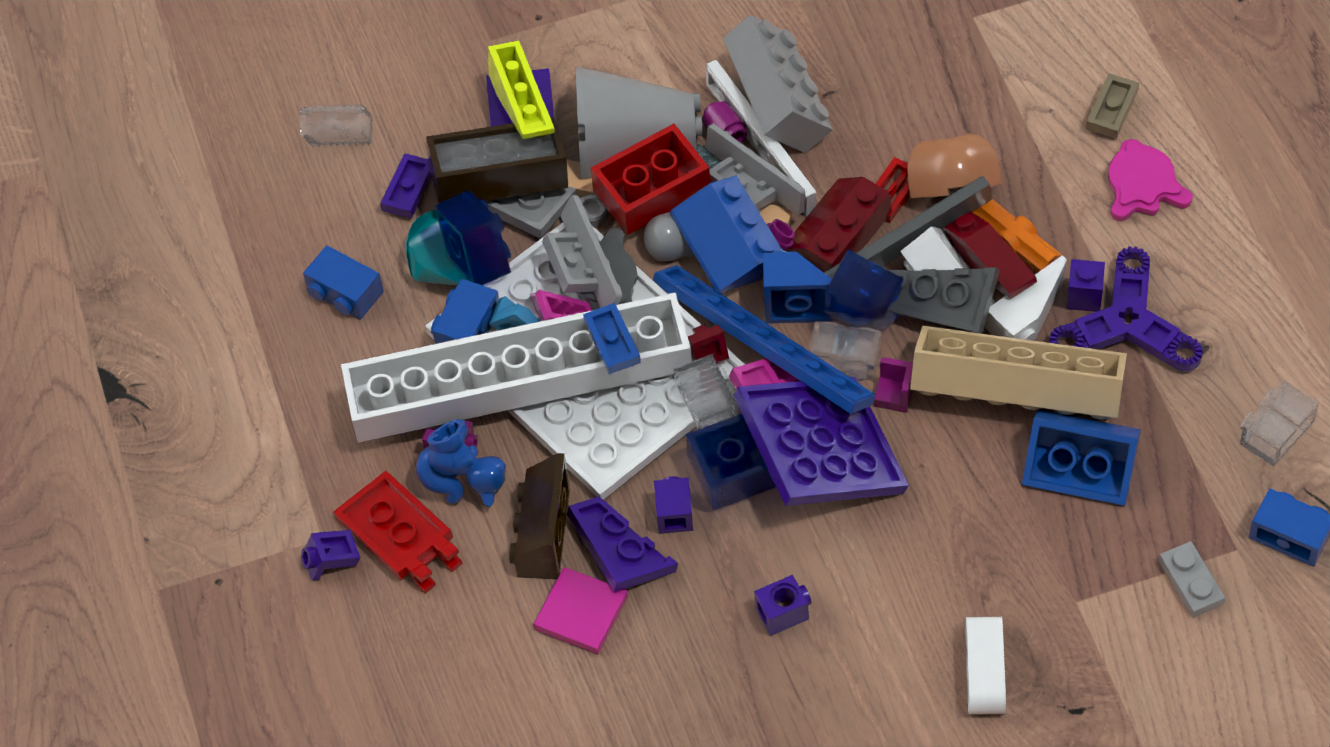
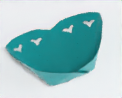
M456 205L437 207L419 216L413 222L404 244L409 271L415 281L458 285L462 278L468 281L474 280L473 282L477 284L483 282V266L473 256L476 246L474 232L465 214ZM451 214L454 215V220L459 223V226L449 223ZM462 236H464V247L457 242ZM468 266H471L470 271L473 272L472 274L470 272H464Z

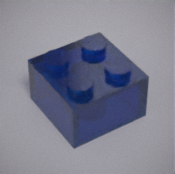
M468 190L434 205L448 260L468 281L485 285L511 273L508 259L511 258V253L501 234L504 231L503 222L497 213L493 214L489 210L483 199L479 200Z
M742 414L685 434L687 456L713 510L776 488Z

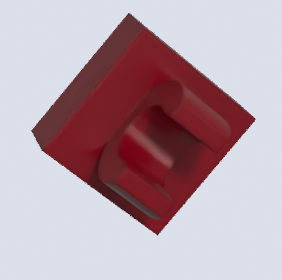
M703 324L692 329L694 334L688 336L693 363L698 370L729 359L724 332L719 325L708 329Z

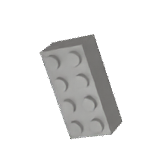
M749 15L723 38L765 136L806 153L833 130L828 120V110L820 102L817 95L818 88L808 75L806 70L808 67L807 63L800 56L796 48V38L790 31L786 29L781 30L767 20L762 21Z

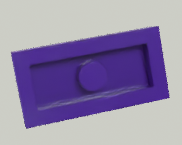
M404 153L381 200L382 211L412 219L432 178L428 159Z

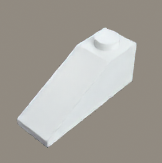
M932 226L900 251L906 258L903 263L908 271L969 268L943 231ZM992 298V301H991V305H990V306H992L993 304H995V301L993 300V298Z
M1062 255L1035 274L1037 283L1011 299L1005 296L990 306L985 329L995 336L1035 341L1064 282L1067 259Z

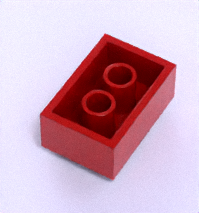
M674 123L591 167L592 186L594 193L626 235H629L646 226L653 217L671 212L676 206L710 184V167Z

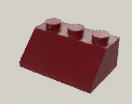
M865 177L838 178L794 232L795 237L792 239L793 244L786 252H798L823 273L862 250L886 221L892 211L890 192Z

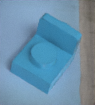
M504 296L499 298L489 324L499 331L540 322L541 320L533 315L527 307L519 303L515 304Z

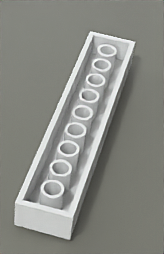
M676 292L616 305L640 354L641 363L610 375L584 323L583 314L590 311L341 364L357 441L359 443L442 425L456 419L465 420L692 370L691 348Z

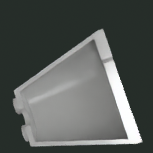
M576 67L581 179L591 177V167L674 123L694 149H696V136H702L701 116H695V112H701L700 93H689L586 67Z

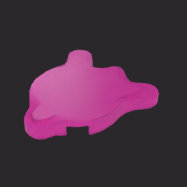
M1135 139L1126 140L1121 144L1120 151L1113 157L1110 163L1108 174L1110 188L1116 198L1111 208L1113 219L1123 221L1135 212L1151 216L1156 215L1159 212V202H1167L1181 209L1191 205L1192 193L1178 183L1175 177L1174 166L1163 152L1144 145Z

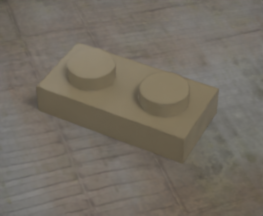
M1109 73L1089 115L1086 129L1117 139L1139 90V82Z

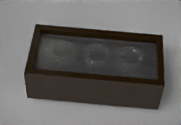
M550 117L555 128L554 133L522 139L513 123L426 136L429 170L439 208L568 188L567 157L555 117Z

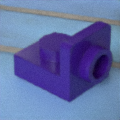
M350 530L311 533L301 553L302 564L304 568L308 569L311 580H319L324 569L357 566L361 558Z

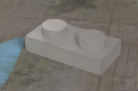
M1192 541L1159 555V563L1192 618L1224 605L1226 598Z

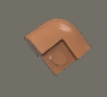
M968 133L950 139L924 140L918 143L910 154L908 183L911 198L949 196L950 193L957 192L983 176L990 184V187L1002 184L1000 164L996 151L980 135Z

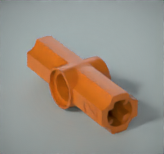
M993 199L973 211V213L990 223L1019 258L1035 273L1040 272L1062 256L1061 253L1038 236V232L1030 220L1021 215L1015 218Z

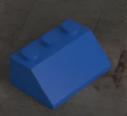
M737 175L708 184L670 212L671 217L718 294L762 280L763 253L783 251Z
M1039 409L1033 420L1022 485L1125 506L1141 429Z

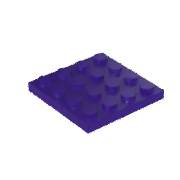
M850 377L858 383L856 377ZM802 381L738 386L735 391V400L785 506L904 494L909 484L870 406L850 414Z

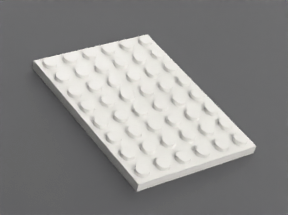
M561 223L549 233L567 232L564 223ZM592 226L594 232L598 235L599 241H601L604 236ZM543 238L480 284L498 290L499 298L506 296L515 304L519 303L527 307L537 318L539 317L530 294L536 293L538 290L581 300L576 293H564L557 276L550 272V260L542 243ZM636 266L638 280H636L633 287L632 302L667 294ZM589 301L591 310L600 308L598 303ZM679 305L688 337L694 334L692 329L701 326V324ZM434 319L425 325L426 332L432 339L434 337L431 334V326ZM493 326L489 330V332L498 331ZM727 349L729 359L700 370L696 368L692 359V370L507 411L553 455L565 453L567 469L596 497H601L604 500L733 398L736 389L729 378V374L733 368L745 364Z

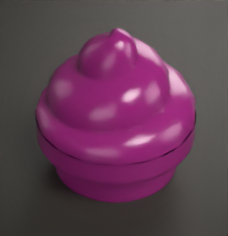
M778 219L773 220L772 223H767L781 249L787 251L792 246V239L795 237L793 229L787 223Z

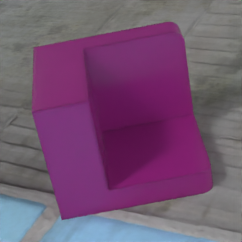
M886 357L881 358L880 378L875 393L874 407L904 413L908 412L913 390H910L913 362Z

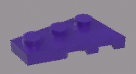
M601 497L568 506V518L614 592L676 572L678 563L670 556L665 558L655 549V543L647 536L644 538L640 537L628 526L629 521Z

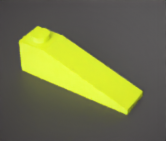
M514 41L488 46L489 77L497 97L522 139L554 133L555 128L520 42Z

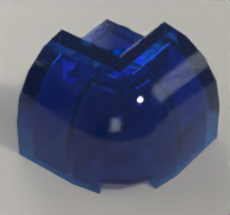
M847 250L827 290L828 293L832 294L830 307L826 308L825 313L829 317L855 330L865 333L880 332L890 326L899 315L888 308L899 297L904 278Z

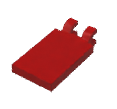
M386 470L333 511L335 519L346 530H350L351 534L399 580L409 574L425 594L436 586L435 581L430 577L432 571L426 566L438 556L451 572L463 564L462 560L457 556L459 553L458 548L449 542L453 538L451 529Z

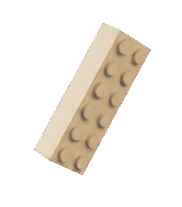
M922 326L914 351L910 390L919 391V393L927 396L937 394L953 395L954 398L964 401L973 398L987 400V402L993 405L1018 404L1029 410H1039L1041 408L1054 409L1064 415H1073L1075 413L1090 414L1093 418L1100 420L1118 418L1127 353Z

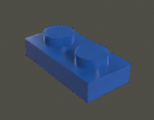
M615 303L583 314L584 323L609 375L641 363L640 354Z

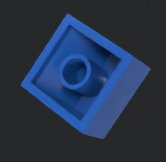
M775 251L773 253H763L765 323L833 322L832 279L798 252Z

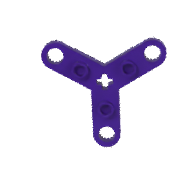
M1128 246V249L1123 248L1118 253L1112 306L1075 319V322L1054 328L1049 343L1057 344L1060 338L1069 337L1076 342L1073 346L1099 350L1127 339L1180 371L1196 369L1200 365L1203 355L1201 343H1198L1196 338L1193 339L1191 336L1182 333L1181 329L1146 309L1150 256H1148L1147 252L1143 251L1144 249H1138L1136 246L1134 248ZM1129 259H1135L1142 265L1138 269L1135 268L1133 270V268L1129 269L1128 266L1126 267L1124 262ZM1125 315H1132L1131 324L1125 323ZM1186 348L1191 350L1194 356L1193 358L1190 357L1189 360L1188 358L1186 360L1184 358L1180 359L1176 351Z

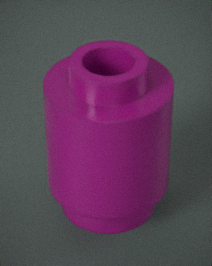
M713 102L706 107L702 117V123L706 128L715 124L740 143L746 139L747 130L745 129V123L727 102Z

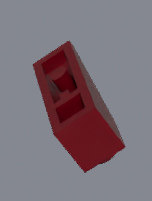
M972 211L959 216L944 227L946 237L970 269L989 267L1000 269L995 288L1010 299L1037 283V278L991 224Z

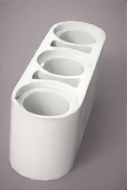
M966 617L968 713L1005 714L1006 688L1002 617Z

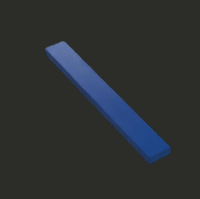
M675 265L654 273L653 281L668 294L676 292L679 301L715 325H719L721 329L850 414L873 405L875 398L873 392L723 294H718L715 289L680 266Z

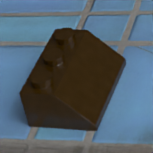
M557 453L527 468L525 482H519L517 499L518 503H522L521 512H515L513 530L518 535L517 543H511L509 561L510 564H515L517 577L558 579L560 575L570 495L565 453Z

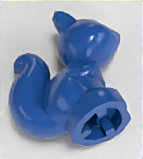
M456 419L440 426L428 437L427 442L429 446L418 456L416 474L420 482L432 492L447 494L446 501L450 504H455L461 501L464 494L463 485L455 475H466L471 488L481 495L484 505L490 508L494 503V494L498 492L505 481L506 464L499 457L495 456L477 458V448L474 445L467 446L464 443L468 433V427L464 420Z

